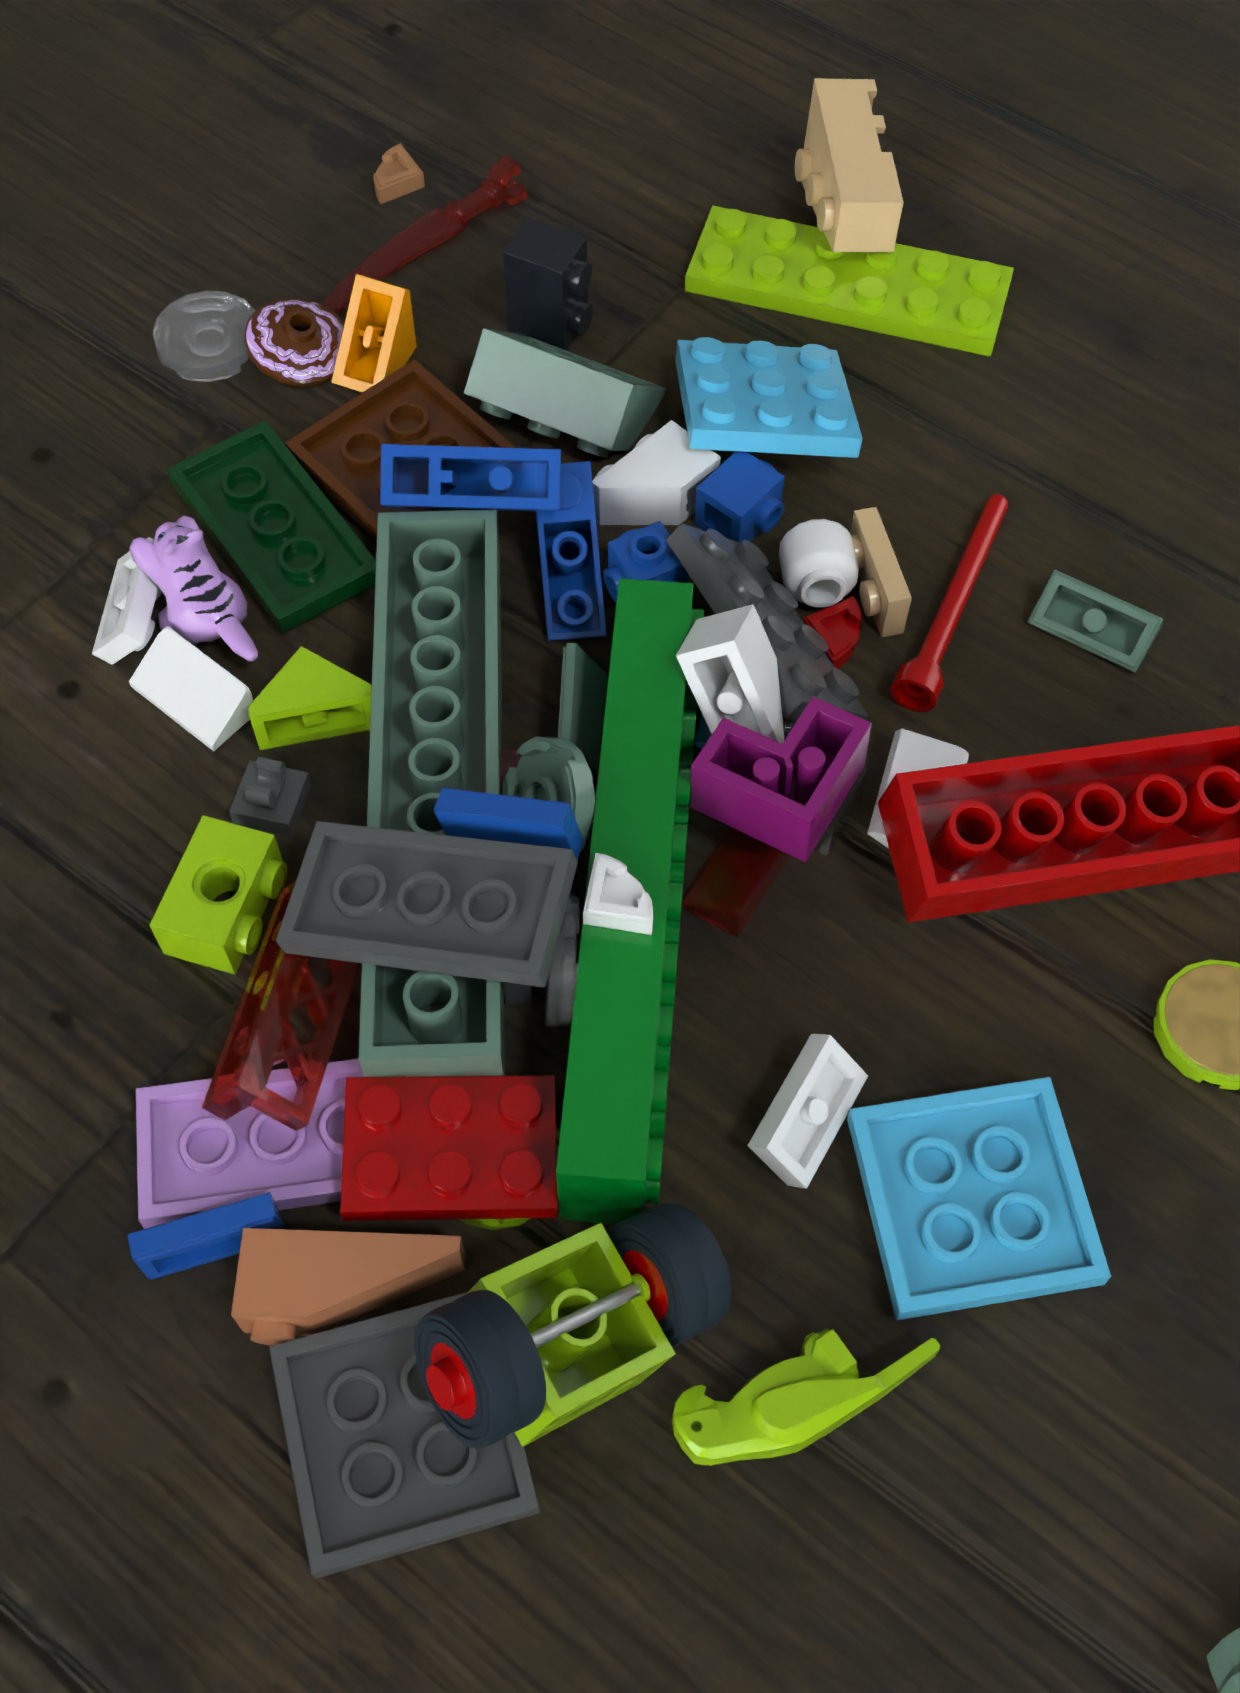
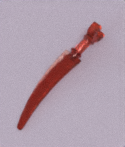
M509 156L500 159L490 170L487 181L483 180L480 182L479 189L457 203L454 201L448 202L444 210L440 208L434 209L394 236L358 265L330 293L321 305L337 314L350 303L356 274L380 281L422 253L464 231V228L467 227V221L489 207L495 209L499 207L501 202L507 205H516L527 199L525 187L516 181L508 184L512 177L521 173L519 163Z

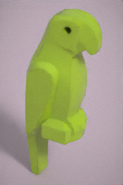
M826 1328L819 1333L813 1332L805 1337L799 1357L783 1360L764 1369L751 1378L729 1402L715 1401L705 1396L706 1386L702 1384L684 1391L675 1402L672 1418L674 1436L692 1462L700 1465L712 1466L739 1460L773 1458L796 1453L826 1436L887 1395L931 1361L940 1350V1344L935 1338H931L878 1374L859 1378L856 1366L857 1361L834 1329L829 1330Z

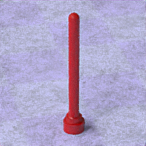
M1001 494L991 495L987 499L918 656L901 665L890 688L891 696L900 706L915 712H928L936 706L944 687L942 670L939 666L1008 509V501Z

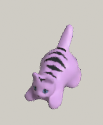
M182 516L176 523L166 522L156 530L153 543L142 537L132 540L129 549L133 561L159 586L166 597L167 606L158 614L161 630L168 626L194 646L199 642H212L221 637L235 654L247 661H255L258 658V651L252 638L241 625L247 617V601L240 587L218 569L204 543L203 532L199 530L193 518Z

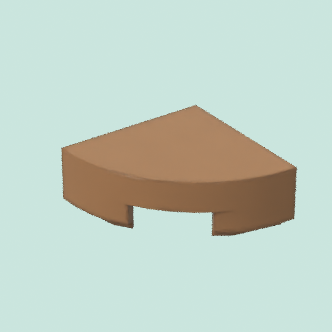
M401 143L383 154V162L379 165L373 176L375 193L380 205L425 187L422 170Z

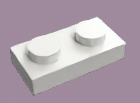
M150 537L147 538V540L153 543L154 539ZM130 551L117 561L92 655L111 665L132 651H140L146 646L155 627V622L150 619L154 603L162 593L159 586L135 564Z
M811 1034L747 1146L787 1186L807 1189L868 1075L831 1035Z

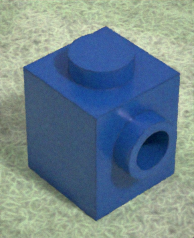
M736 451L696 487L694 525L703 531L714 529L725 538L740 543L743 540L751 542L761 531L764 533L771 531L780 520L784 511L782 495L785 476L777 472L770 463L759 460L748 452Z

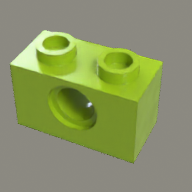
M202 816L149 925L163 954L236 975L244 955H251L258 946L263 928L261 917L269 900H275L279 897L286 882L287 864L283 862L275 835L208 816ZM229 891L236 892V894L228 900L221 902L214 901V899L222 893Z

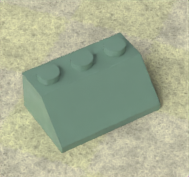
M483 328L464 394L482 400L479 409L488 414L511 419L512 413H516L530 419L528 428L532 431L553 438H559L562 431L579 438L577 448L607 458L610 450H630L663 400L666 388L525 334Z

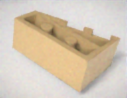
M814 78L804 149H798L795 156V177L797 181H801L805 189L807 205L813 207L817 216L818 230L824 232L832 252H894L904 202L892 152H881L877 134H884L886 126L883 115H873L872 113L873 98L877 94L875 79Z

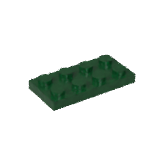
M266 420L166 469L172 486L282 634L375 585V558Z

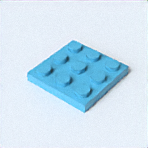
M701 337L694 341H677L675 363L690 449L858 458L863 438L837 350L828 349L818 344H807L802 347L775 346L766 341H752L748 344L722 343L710 337Z
M1050 1077L849 1110L847 1122L896 1321L1105 1285L1111 1278Z

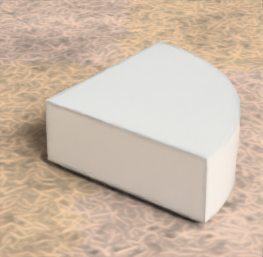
M595 853L583 911V924L652 935L653 905L648 892H646L637 878L627 870V866L624 863L605 854Z

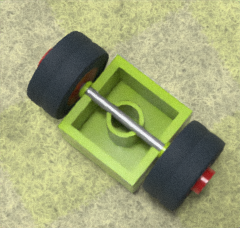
M664 1203L621 1221L609 1233L606 1232L602 1223H599L481 1278L466 1295L455 1299L452 1303L444 1304L429 1311L417 1324L415 1331V1355L420 1377L430 1402L449 1431L469 1447L482 1448L490 1446L515 1432L521 1446L524 1447L639 1385L676 1355L672 1347L678 1346L697 1334L703 1333L717 1325L727 1314L731 1302V1280L727 1263L715 1237L696 1214L682 1205Z

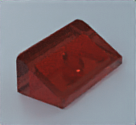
M732 828L683 901L682 908L738 937L790 855Z

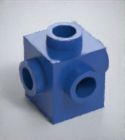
M661 521L641 529L629 530L619 538L608 542V568L603 571V577L607 590L615 602H617L619 578L688 583V573L667 543L666 539L670 534Z

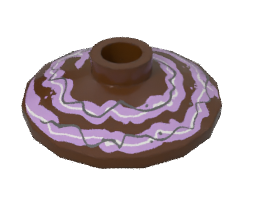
M300 298L276 299L257 308L248 319L244 344L249 359L263 374L279 383L298 387L322 385L332 380L344 322L334 311L315 301Z

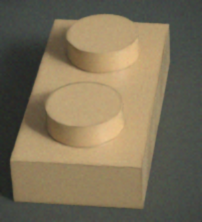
M877 507L855 510L850 535L859 567L858 577L861 582L859 593L862 609L866 616L874 617L881 637L904 633L911 604V594Z

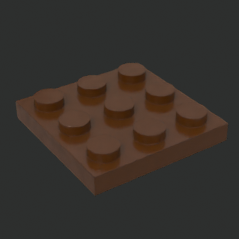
M415 359L284 443L315 484L376 541L378 513L429 511L387 509L380 505L381 444L516 448Z

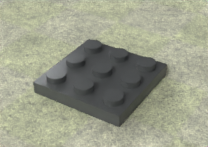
M468 1292L269 1346L311 1575L315 1579L540 1513L525 1449L521 1446L515 1432L487 1447L472 1448L465 1445L449 1431L436 1413L420 1377L415 1355V1331L418 1322L429 1311L444 1304L452 1303L455 1299L466 1295Z

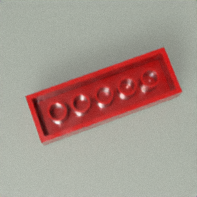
M1240 725L896 773L878 801V807L907 922L1240 872Z

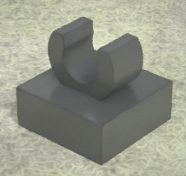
M258 757L257 761L249 760L229 811L233 824L293 837L312 787L309 773L286 768L285 763L282 761Z

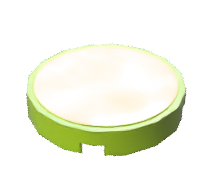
M1209 959L1187 965L1168 980L1158 998L1156 1015L1153 1018L1154 1035L1165 1058L1185 1077L1198 1083L1204 1080L1211 1084L1220 1085L1218 1089L1239 1090L1240 964L1231 961Z

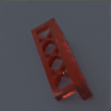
M295 880L280 892L202 1108L223 1120H227L251 1106L291 1129L298 1131L309 1123L360 963L327 959L334 979L331 986L319 990L308 965L310 956L285 953L277 944L276 938L296 883ZM305 1005L316 1033L313 1042L300 1046L289 1017L293 1008ZM279 1047H281L282 1052L277 1053ZM287 1062L297 1086L293 1102L266 1088L273 1065Z

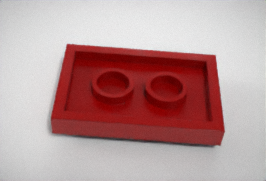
M555 1075L346 1077L340 1206L342 1221L557 1218Z

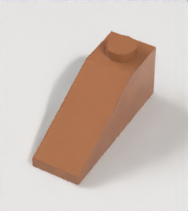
M243 1228L231 1316L244 1333L251 1334V1341L273 1346L295 1340V1335L309 1336L331 1330L464 1271L466 1254L461 1236Z

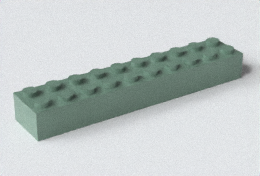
M497 509L378 513L367 827L445 835L434 812L442 788L502 795L501 574ZM362 963L359 1063L363 1076H505L503 982Z

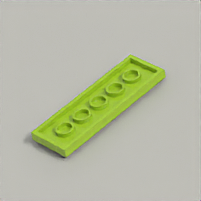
M712 205L685 275V291L991 357L1014 268L895 243L894 252H832L824 232L819 231L818 227Z

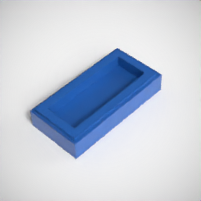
M271 1192L133 1232L127 1234L133 1261L148 1279L153 1280L239 1254L243 1228L285 1229L282 1214Z

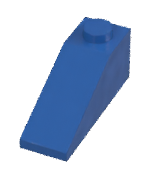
M381 444L380 505L387 509L429 511L497 509V511H560L561 449Z

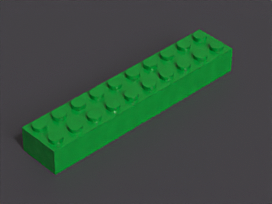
M619 578L585 901L595 853L613 857L627 866V870L637 878L646 892H648L653 905L652 935L582 923L556 1167L560 1220L618 1224L643 1212L645 1203L659 1204L689 816L691 765L693 764L697 701L676 654L696 620L704 617V609H692L694 583Z

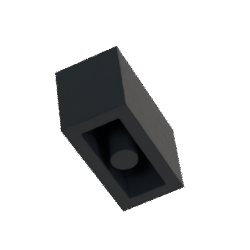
M528 217L503 251L508 332L525 334L568 350L577 335L583 336L586 333L593 314V307L591 304H588V286L592 276V265L587 262V237Z

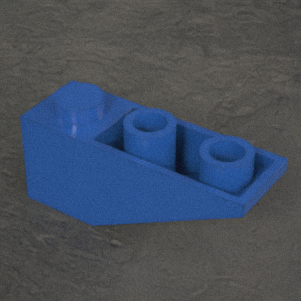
M591 462L562 463L560 511H535L548 642L607 636Z

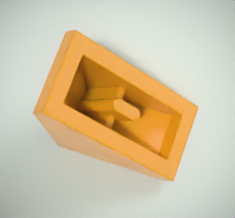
M356 274L331 383L363 393L405 366L416 349L417 343L410 290Z

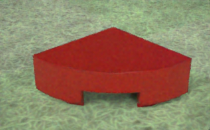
M854 596L803 618L804 624L816 630L827 643L828 651L825 654L835 668L839 669L854 654L861 631V611Z

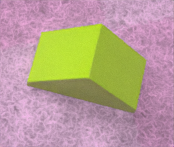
M301 646L248 706L249 717L259 749H271L370 730L371 684Z

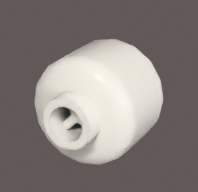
M827 519L808 520L793 527L781 540L779 561L783 584L798 602L817 608L828 607L841 601L856 585L859 567L852 537L848 529L840 523Z

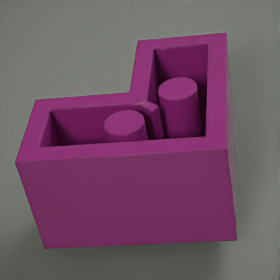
M812 696L788 736L781 744L723 717L691 765V808L806 863L865 766L872 723Z

